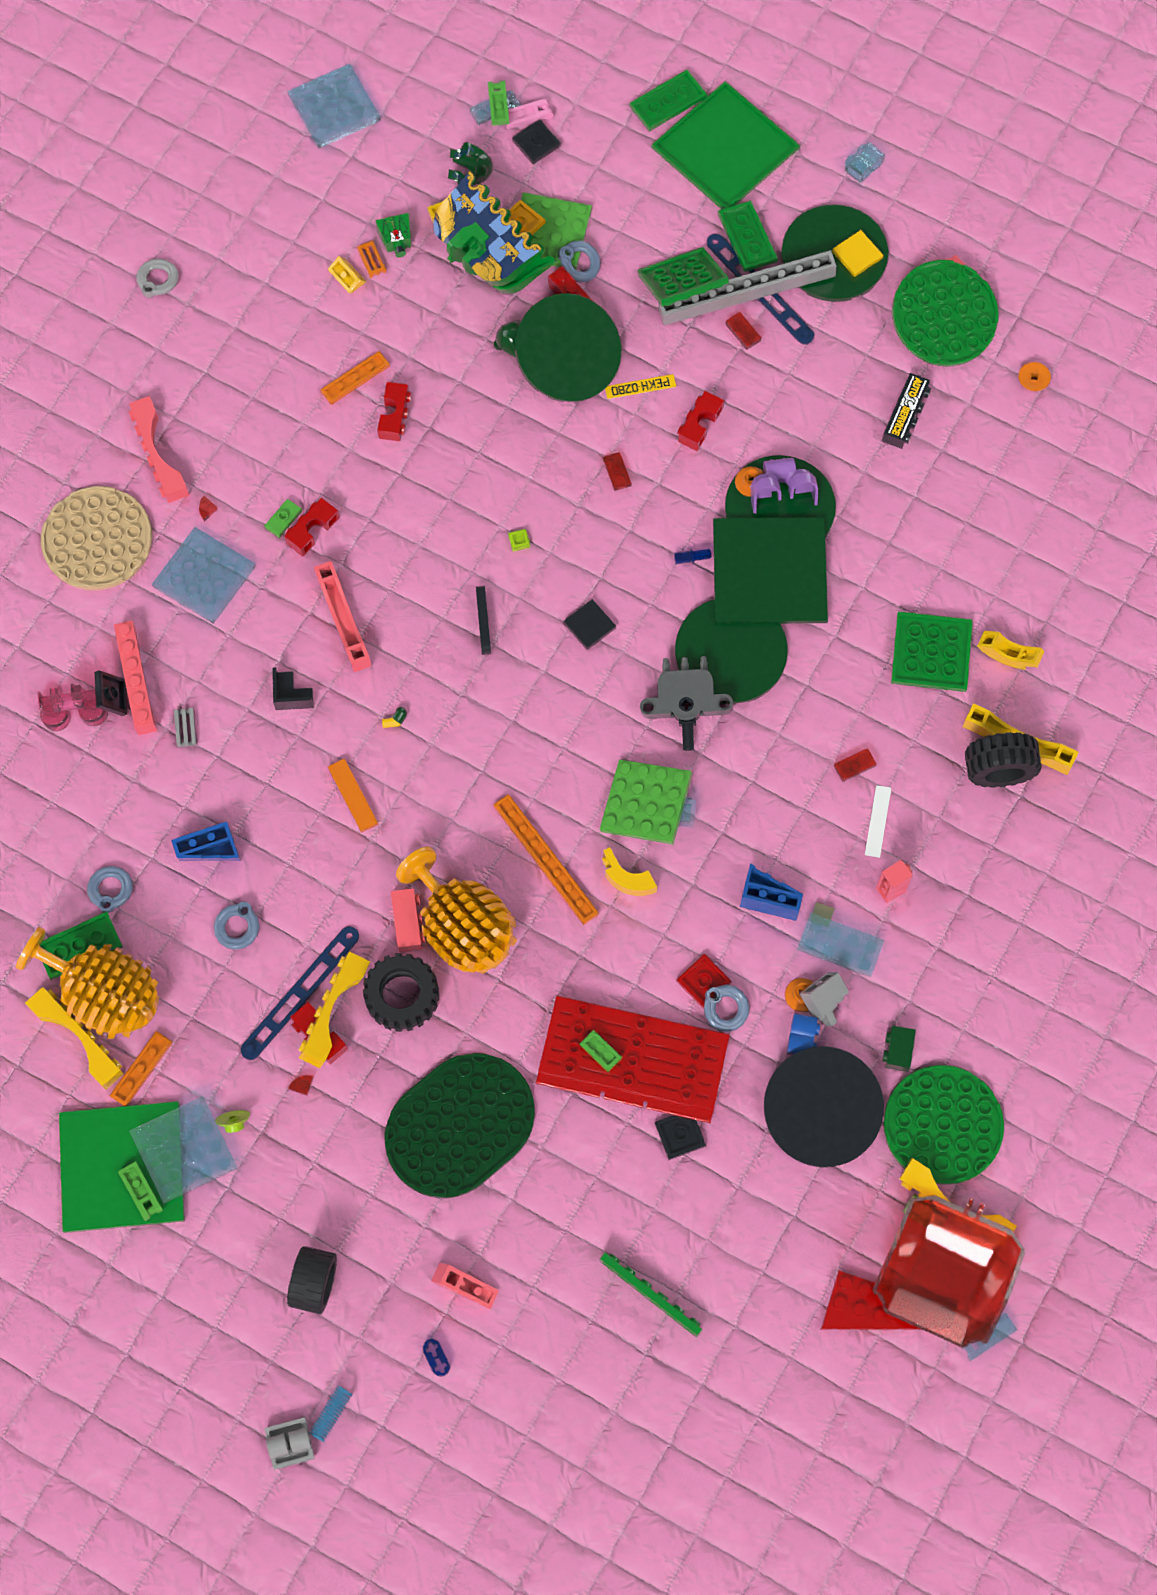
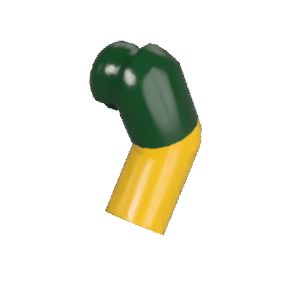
M398 707L392 718L382 719L383 728L401 726L407 717L405 708Z

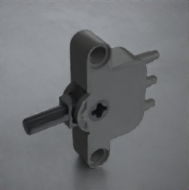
M706 656L701 657L700 669L689 670L688 658L683 657L681 670L670 671L669 659L664 658L662 664L663 673L658 678V697L642 700L640 703L641 714L647 719L675 718L679 721V727H682L683 750L692 751L694 750L693 726H696V720L700 716L730 714L734 707L733 700L727 694H714L713 678L710 672H708ZM728 701L730 705L727 708H722L720 703ZM685 703H689L688 710L684 708ZM646 705L654 707L651 712L644 711Z

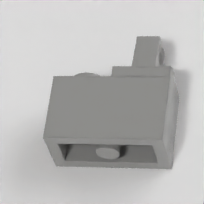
M827 972L803 990L800 996L812 1017H817L819 1021H823L825 1026L831 1027L837 1023L833 1014L834 1008L837 1007V1003L844 1000V996L849 991L838 972Z

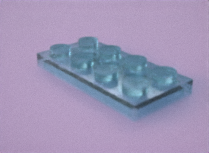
M810 913L797 950L871 977L884 940Z

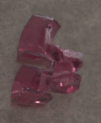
M72 683L71 693L68 694L62 693L60 685H57V688L50 689V696H43L40 691H37V705L40 710L41 721L51 731H61L68 726L71 718L70 710H78L81 720L89 726L101 725L108 717V711L96 708L95 690L85 691L81 685H74Z

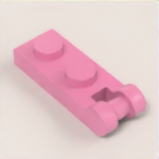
M548 99L508 109L509 124L506 125L507 129L535 122L539 119H551L554 114L552 109H549Z

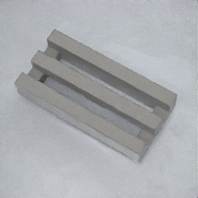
M189 708V710L181 709L182 711L174 710L177 747L196 746L193 708ZM181 715H182L183 734H184V742H183V743H181L180 720H179V716H181ZM186 715H190L191 742H188Z

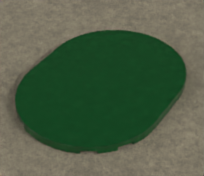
M473 1053L458 1055L443 1062L407 1091L398 1100L390 1113L385 1128L384 1141L387 1158L393 1171L409 1188L433 1198H454L477 1189L511 1161L527 1143L535 1119L534 1100L530 1087L522 1074L514 1066L495 1056Z

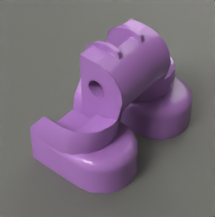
M794 458L764 461V474L754 478L750 486L753 513H756L757 499L772 497V491H776L778 500H781L779 483L785 482L789 487L790 499H793L794 489L795 494L812 492L814 504H818V486L815 476L805 469L796 470Z

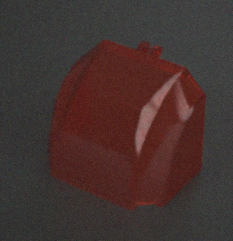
M936 1195L914 1198L910 1200L872 1291L880 1298L885 1313L961 1348L967 1347L970 1343H988L1009 1301L1026 1250L1011 1229L981 1216L985 1207L982 1203L979 1205L976 1214L969 1211L974 1203V1200L971 1198L966 1208H962Z

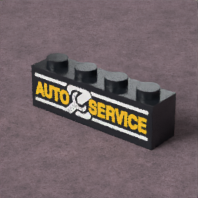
M912 373L909 374L884 431L882 442L900 449L903 448L905 443H909L912 435L909 432L911 428L915 429L919 419L916 416L918 413H922L925 405L923 403L924 397L928 398L930 394V380Z

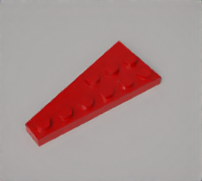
M838 1271L821 1330H951L956 1309Z

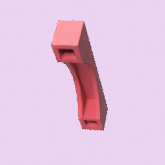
M150 396L129 403L131 408L128 411L131 420H136L137 423L134 426L138 437L142 436L143 441H140L144 452L148 451L150 455L146 457L150 467L154 466L156 470L152 472L156 483L160 482L162 487H159L162 498L166 497L168 503L189 496L181 473L166 464L155 449L154 434L159 419Z
M332 561L315 566L316 577L353 672L371 667L368 652L352 617Z
M132 620L114 624L134 727L138 735L155 732L157 728L143 672L136 627Z

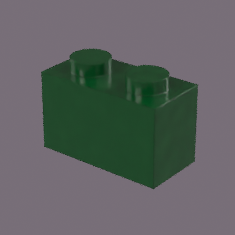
M892 1026L890 1031H886L885 1043H888V1048L883 1051L882 1062H885V1068L909 1072L916 1029Z

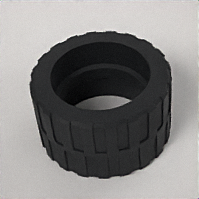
M306 1246L301 1247L289 1282L288 1307L317 1314L324 1312L336 1272V1253Z

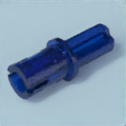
M690 549V551L674 553L675 565L690 562L694 564V561L711 558L710 549L697 551Z

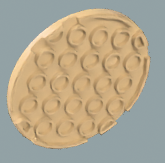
M93 486L69 494L70 496L61 502L59 501L52 508L46 522L43 524L41 549L47 565L60 580L79 589L104 590L124 583L141 569L149 556L153 536L149 517L134 497L128 493L116 490V488Z

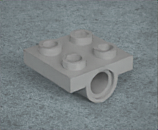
M305 1417L264 1428L273 1470L315 1459Z

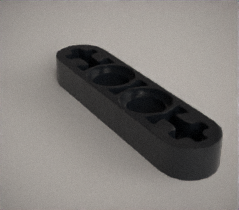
M476 586L482 655L491 654L485 586Z

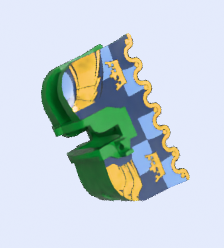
M468 172L437 209L433 221L435 235L447 245V253L449 255L447 260L450 263L455 261L462 262L463 268L467 273L478 275L501 293L513 294L521 291L540 274L553 266L556 260L552 256L542 258L541 255L544 252V247L541 244L530 245L533 235L529 232L520 233L522 223L518 220L509 221L511 211L505 208L498 209L501 201L497 197H488L490 189L487 185L479 184L473 187L475 176L472 172Z

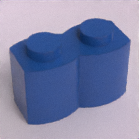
M794 1013L786 1054L793 1055L801 1050L817 1047L814 1037L819 1035L820 1024L817 1023L818 1018Z

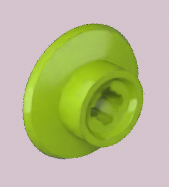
M246 1110L226 1112L215 1119V1123L219 1126H224L225 1132H238L245 1128L244 1122L249 1119L250 1112Z

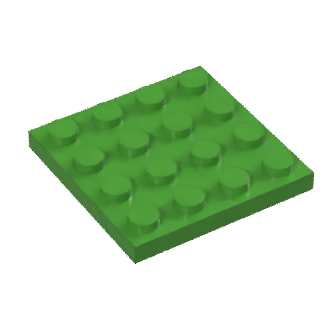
M523 192L521 201L542 216L546 222L533 235L530 245L541 244L544 247L541 257L552 256L556 260L553 266L561 267L558 251L572 241H584L592 206ZM581 251L575 252L571 259L572 266L577 269Z
M619 759L599 830L602 833L674 845L693 773L689 770Z

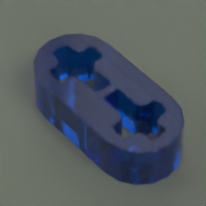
M435 1339L425 1341L423 1353L432 1372L438 1377H445L450 1372V1364L440 1343ZM430 1343L433 1346H438L435 1349L438 1356L434 1357L431 1352L427 1353L426 1350L429 1348L428 1345ZM439 1359L442 1364L446 1363L445 1372L441 1373L435 1370L438 1367L435 1360Z

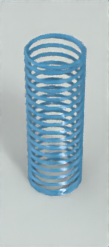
M338 1385V1388H335L336 1391H333L335 1394H332L333 1397H330L331 1400H328L330 1403H326L328 1406L325 1405L327 1409L323 1408L325 1412L321 1411L323 1415L319 1414L320 1417L318 1419L320 1421L316 1420L317 1423H314L315 1426H312L315 1430L310 1429L312 1432H309V1434L322 1442L326 1441L323 1438H327L325 1434L329 1435L328 1432H331L328 1428L333 1429L330 1425L334 1426L333 1423H336L333 1419L338 1420L336 1417H340L338 1414L341 1415L338 1410L343 1412L341 1408L345 1409L341 1404L347 1406L343 1401L349 1403L346 1399L350 1400V1398L346 1395L353 1396V1394Z

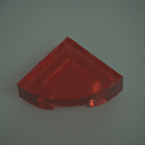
M203 496L200 500L199 513L205 522L218 509L206 496Z
M304 1075L296 1078L289 1085L288 1090L308 1096L314 1076Z

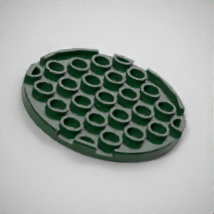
M823 205L812 208L801 214L791 223L783 238L781 249L782 264L827 251L832 252L836 263L835 277L797 287L805 291L807 295L819 300L843 302L852 300V298L860 295L863 296L881 280L887 267L889 251L882 229L867 214L849 206ZM861 230L883 254V258L854 277L832 251L833 248Z
M556 294L540 300L526 312L517 328L515 336V356L521 373L536 391L556 401L574 403L595 397L612 382L620 365L621 341L613 320L602 307L583 296Z
M773 455L757 459L744 468L757 467L763 471L764 461L794 458L796 470H808L816 478L818 486L817 505L814 504L812 492L795 494L794 489L793 499H790L789 487L785 482L779 483L781 500H778L777 492L772 491V497L757 499L756 513H753L751 497L745 496L737 490L735 477L731 481L725 499L726 518H824L825 538L829 534L836 512L834 492L826 477L810 463L796 457Z
M711 600L694 609L683 621L676 637L675 657L678 670H681L683 657L688 658L689 670L700 669L701 657L706 656L708 672H710L713 678L714 694H727L731 696L733 704L756 700L768 693L777 684L786 666L788 645L784 630L780 624H715V600ZM728 701L721 702V704H730Z

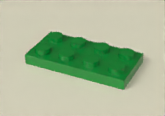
M685 70L630 102V108L650 132L703 101L707 94L691 73Z
M751 201L718 210V217L744 272L777 262L778 257Z
M106 911L43 940L40 947L68 962L77 954L85 953L90 945L96 946L95 949L100 950L101 948L103 949L105 944H111L110 951L113 952L117 947L122 948L123 945ZM43 962L50 980L61 976L62 972Z

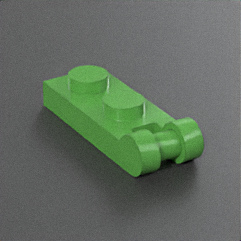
M505 80L500 81V83L487 82L492 126L509 124Z
M136 1161L118 1171L145 1221L150 1219V1216L154 1213L163 1211ZM151 1201L152 1206L146 1209L144 1204Z

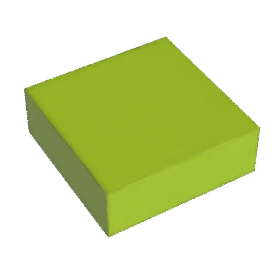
M526 529L508 533L513 552L531 548Z

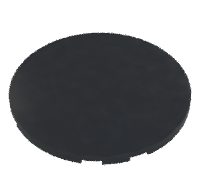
M812 1047L793 1054L775 1070L765 1090L764 1117L771 1137L788 1156L809 1166L834 1167L856 1159L872 1145L882 1125L884 1099L876 1076L861 1059L839 1048Z

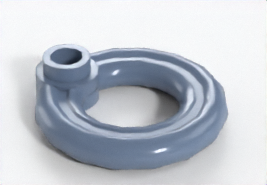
M572 241L558 251L561 265L575 281L581 283L588 282L598 274L601 263L599 254L588 242ZM577 251L584 252L590 259V267L584 272L577 271L572 266L571 259Z
M107 866L97 870L90 877L87 884V894L90 901L99 907L102 912L107 911L108 913L123 905L130 898L133 891V881L129 873L116 866ZM108 877L117 878L121 883L120 893L113 898L109 896L103 897L99 892L100 883ZM106 904H111L109 908H104Z
M247 902L229 905L221 910L215 918L213 926L218 942L224 947L233 950L243 949L252 944L258 936L260 928L259 919L251 905ZM244 908H248V912L246 914L242 913V910ZM237 915L245 918L248 923L245 935L240 938L230 937L225 930L228 919Z
M722 985L709 988L705 992L704 1012L711 1026L719 1031L730 1032L744 1025L748 1018L750 1007L748 998L743 991L735 986ZM711 992L715 993L714 999L710 998ZM722 997H731L738 1005L736 1016L730 1020H723L716 1013V1003Z

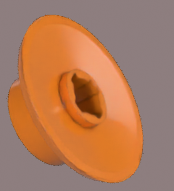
M1029 362L1021 367L1018 378L1021 385L1027 390L1041 391L1050 384L1051 374L1045 365L1038 362Z
M757 467L741 469L735 477L737 490L741 494L751 497L750 486L752 481H749L748 478H756L764 474V472Z
M797 978L787 985L785 1000L790 1008L798 1012L809 1011L802 997L799 996V991L805 990L814 983L807 978Z

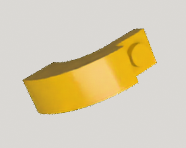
M984 630L977 645L982 652L992 659L1025 670L1026 666L1038 668L1044 654V650L1040 647L1016 644L1006 639L1000 632Z
M610 847L603 850L602 862L606 868L609 867V869L605 870V877L613 887L632 896H646L657 892V885L649 870L639 874L629 873L619 865Z

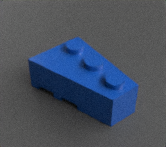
M227 821L171 840L179 861H241Z
M750 863L740 907L797 921L803 894L783 882H778L770 874L761 872Z

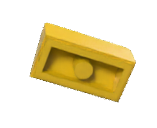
M338 256L328 268V271L349 294L366 282L344 257Z

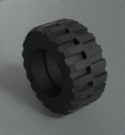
M1006 732L1004 734L988 735L985 738H979L975 742L970 743L965 750L968 779L981 787H1006L1024 783L1036 777L1042 768L1038 741L1032 735L1030 736L1026 733Z
M395 953V957L390 958L387 955L384 957V961L380 962L378 960L374 964L375 968L369 969L367 973L368 978H365L363 983V997L371 1017L379 1025H384L388 1030L393 1028L396 1032H402V1029L411 1031L417 1025L418 1027L423 1026L425 1020L429 1021L431 1019L432 1012L436 1011L438 1007L437 1001H439V987L431 967L427 963L425 964L423 959L419 957L413 958V955L408 953L406 956H402L401 953ZM396 977H410L418 983L420 988V995L417 1001L403 1009L387 1005L383 998V989L386 984Z

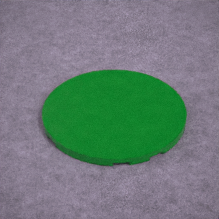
M934 260L923 263L905 276L895 292L892 303V319L896 333L903 345L913 355L927 363L945 367L965 364L978 357L989 346L995 336L999 318L995 295L987 281H984L977 274V271L967 265H962L952 260Z
M935 1065L909 1074L897 1085L886 1104L883 1128L889 1150L904 1169L913 1158L930 1169L936 1184L953 1185L973 1179L993 1162L1002 1145L1004 1118L1001 1106L993 1091L983 1080L981 1081L971 1072L962 1068L949 1065Z

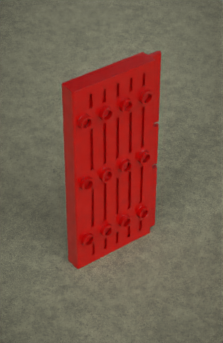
M556 995L536 1084L600 1098L601 1092H604L603 1099L640 1108L644 1106V1102H648L646 1109L711 1124L730 1034ZM593 1030L622 1057L609 1072L580 1046V1043Z

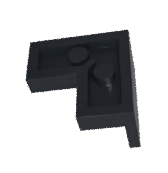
M276 667L272 668L273 704L276 710L314 708L313 688L294 689L293 671L278 672Z

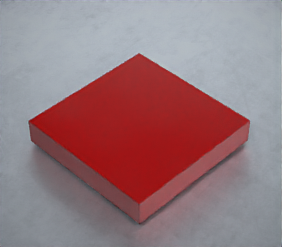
M703 954L676 979L678 984L703 1009L706 999L705 992L709 988L730 985L732 983L706 954ZM714 992L710 993L711 999L715 998Z

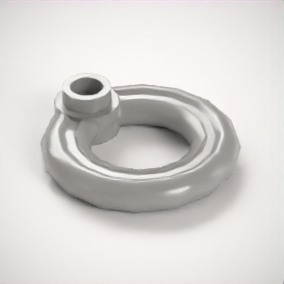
M152 259L145 262L138 269L136 280L142 290V294L147 298H152L154 295H163L170 292L177 285L179 274L175 265L168 260ZM154 269H163L167 272L168 279L161 285H155L147 280L148 273Z

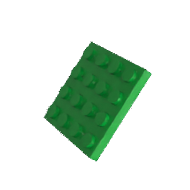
M704 247L637 270L639 278L662 307L672 305L680 300H687L697 294H704L714 288H721L729 283L728 276Z
M898 611L891 684L966 692L973 620Z

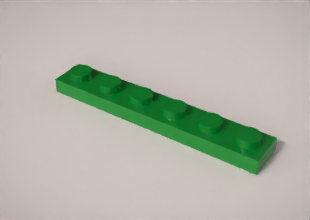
M611 1253L610 1255L603 1254L600 1262L693 1336L696 1338L702 1332L700 1322L693 1317L687 1318L683 1314L685 1311L676 1304L672 1306L668 1303V1297L660 1291L658 1293L654 1292L651 1289L652 1285L645 1279L640 1281L635 1277V1271L628 1266L624 1268L619 1264L620 1260Z

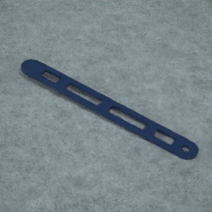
M710 235L707 238L708 248L736 277L742 276L735 269L740 262L733 247L721 235ZM717 240L718 244H713V241ZM724 248L734 256L729 261L720 253ZM753 269V270H750V271H748V272H749V273H754V272H756V271ZM777 293L771 296L785 309L781 314L763 297L758 298L799 343L806 345L813 341L814 332ZM793 317L800 327L794 330L786 320Z
M354 927L342 929L241 1046V1054L245 1059L254 1060L264 1051L290 1021V1017L303 1006L335 969L340 958L348 954L359 940L357 929ZM351 933L353 937L351 939H347L346 935ZM339 942L345 949L334 959L329 953ZM321 962L325 963L328 966L326 971L308 991L304 990L301 987L304 981ZM293 994L296 995L300 1001L280 1024L276 1023L272 1018ZM266 1026L272 1033L261 1044L255 1038Z

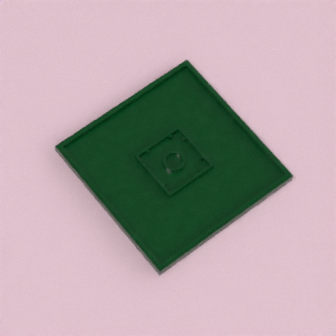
M713 518L715 624L828 623L824 518Z

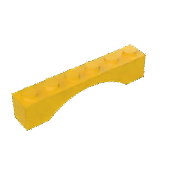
M974 703L963 724L964 728L983 737L998 733L1004 734L1006 732L1025 734L1002 721L991 711ZM1034 737L1038 741L1041 764L1068 775L1079 752L1063 744Z
M350 951L345 957L342 956L337 964L340 967L338 973L334 972L329 982L332 986L330 990L326 989L322 997L324 1003L322 1007L318 1006L314 1017H316L315 1023L311 1022L306 1031L309 1036L307 1040L303 1039L298 1050L301 1051L299 1059L317 1068H321L325 1063L332 1047L329 1034V1019L332 1007L336 999L343 992L359 984L365 975L370 961Z
M42 987L25 1004L41 1021L61 1025L78 1036L87 1053L89 1073L107 1090L123 1075V1072L120 1070L122 1065L115 1058L111 1061L107 1056L109 1051L102 1044L98 1047L94 1042L96 1040L95 1036L89 1030L85 1033L81 1028L83 1024L80 1025L75 1022L76 1017L73 1019L68 1017L66 1014L68 1007L64 1003L59 1005L56 1002L58 997L51 989L46 991Z
M913 1158L899 1177V1180L902 1181L901 1186L909 1191L912 1189L918 1191V1197L926 1202H929V1200L935 1202V1208L941 1212L946 1213L948 1211L954 1215L952 1219L962 1225L964 1222L971 1226L970 1230L979 1236L984 1234L989 1237L987 1241L995 1247L999 1245L1005 1246L1017 1225L999 1214L979 1215L957 1207L939 1190L930 1169Z

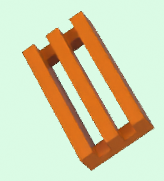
M373 240L357 246V251L370 278H373V275H380L381 272L386 273V268ZM369 246H371L380 268H377L368 248ZM362 249H365L374 270L371 271Z

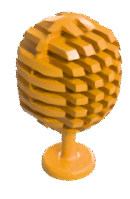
M430 846L417 849L399 865L396 871V878L403 884L413 883L421 879L433 893L427 899L430 900L428 908L424 907L420 912L426 921V926L422 925L423 936L427 937L426 940L449 966L465 973H475L477 971L484 974L488 970L499 966L510 954V946H514L518 941L516 936L513 935V927L516 928L515 917L511 915V912L499 896L481 883L474 880H463L461 882L454 878L448 884L441 885L429 872L436 861L435 850Z
M41 926L35 930L24 947L15 968L24 970L31 960L36 958L62 972L60 977L61 1001L68 1007L66 1014L69 1018L74 1014L76 1023L80 1025L82 1023L86 1024V1028L89 1030L96 1029V1034L100 1036L104 1032L109 1033L107 1039H114L116 1034L123 1033L124 1037L129 1038L133 1031L142 1029L152 1021L159 1003L156 990L159 982L155 979L152 980V968L149 965L146 969L142 967L144 961L140 959L133 960V955L129 953L126 955L122 954L123 950L118 947L114 952L110 951L112 945L105 944L103 949L101 948L100 950L95 949L96 946L90 945L85 953L81 955L79 953L67 962L41 948L40 945L46 931Z

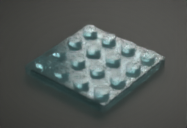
M350 64L287 91L290 100L318 149L381 121L378 111Z
M194 527L154 580L152 586L214 624L255 569L256 564Z
M203 1096L129 1131L163 1204L237 1169V1165Z

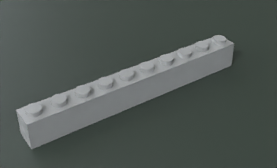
M827 251L730 279L729 283L721 288L708 290L704 294L691 296L687 300H680L669 306L662 307L658 302V310L663 325L671 324L835 277L836 263L832 252Z

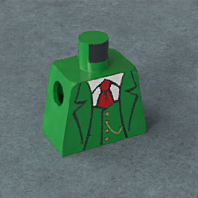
M405 213L375 220L377 232L386 251H395L396 257H404L406 255L405 249L411 247L409 214Z

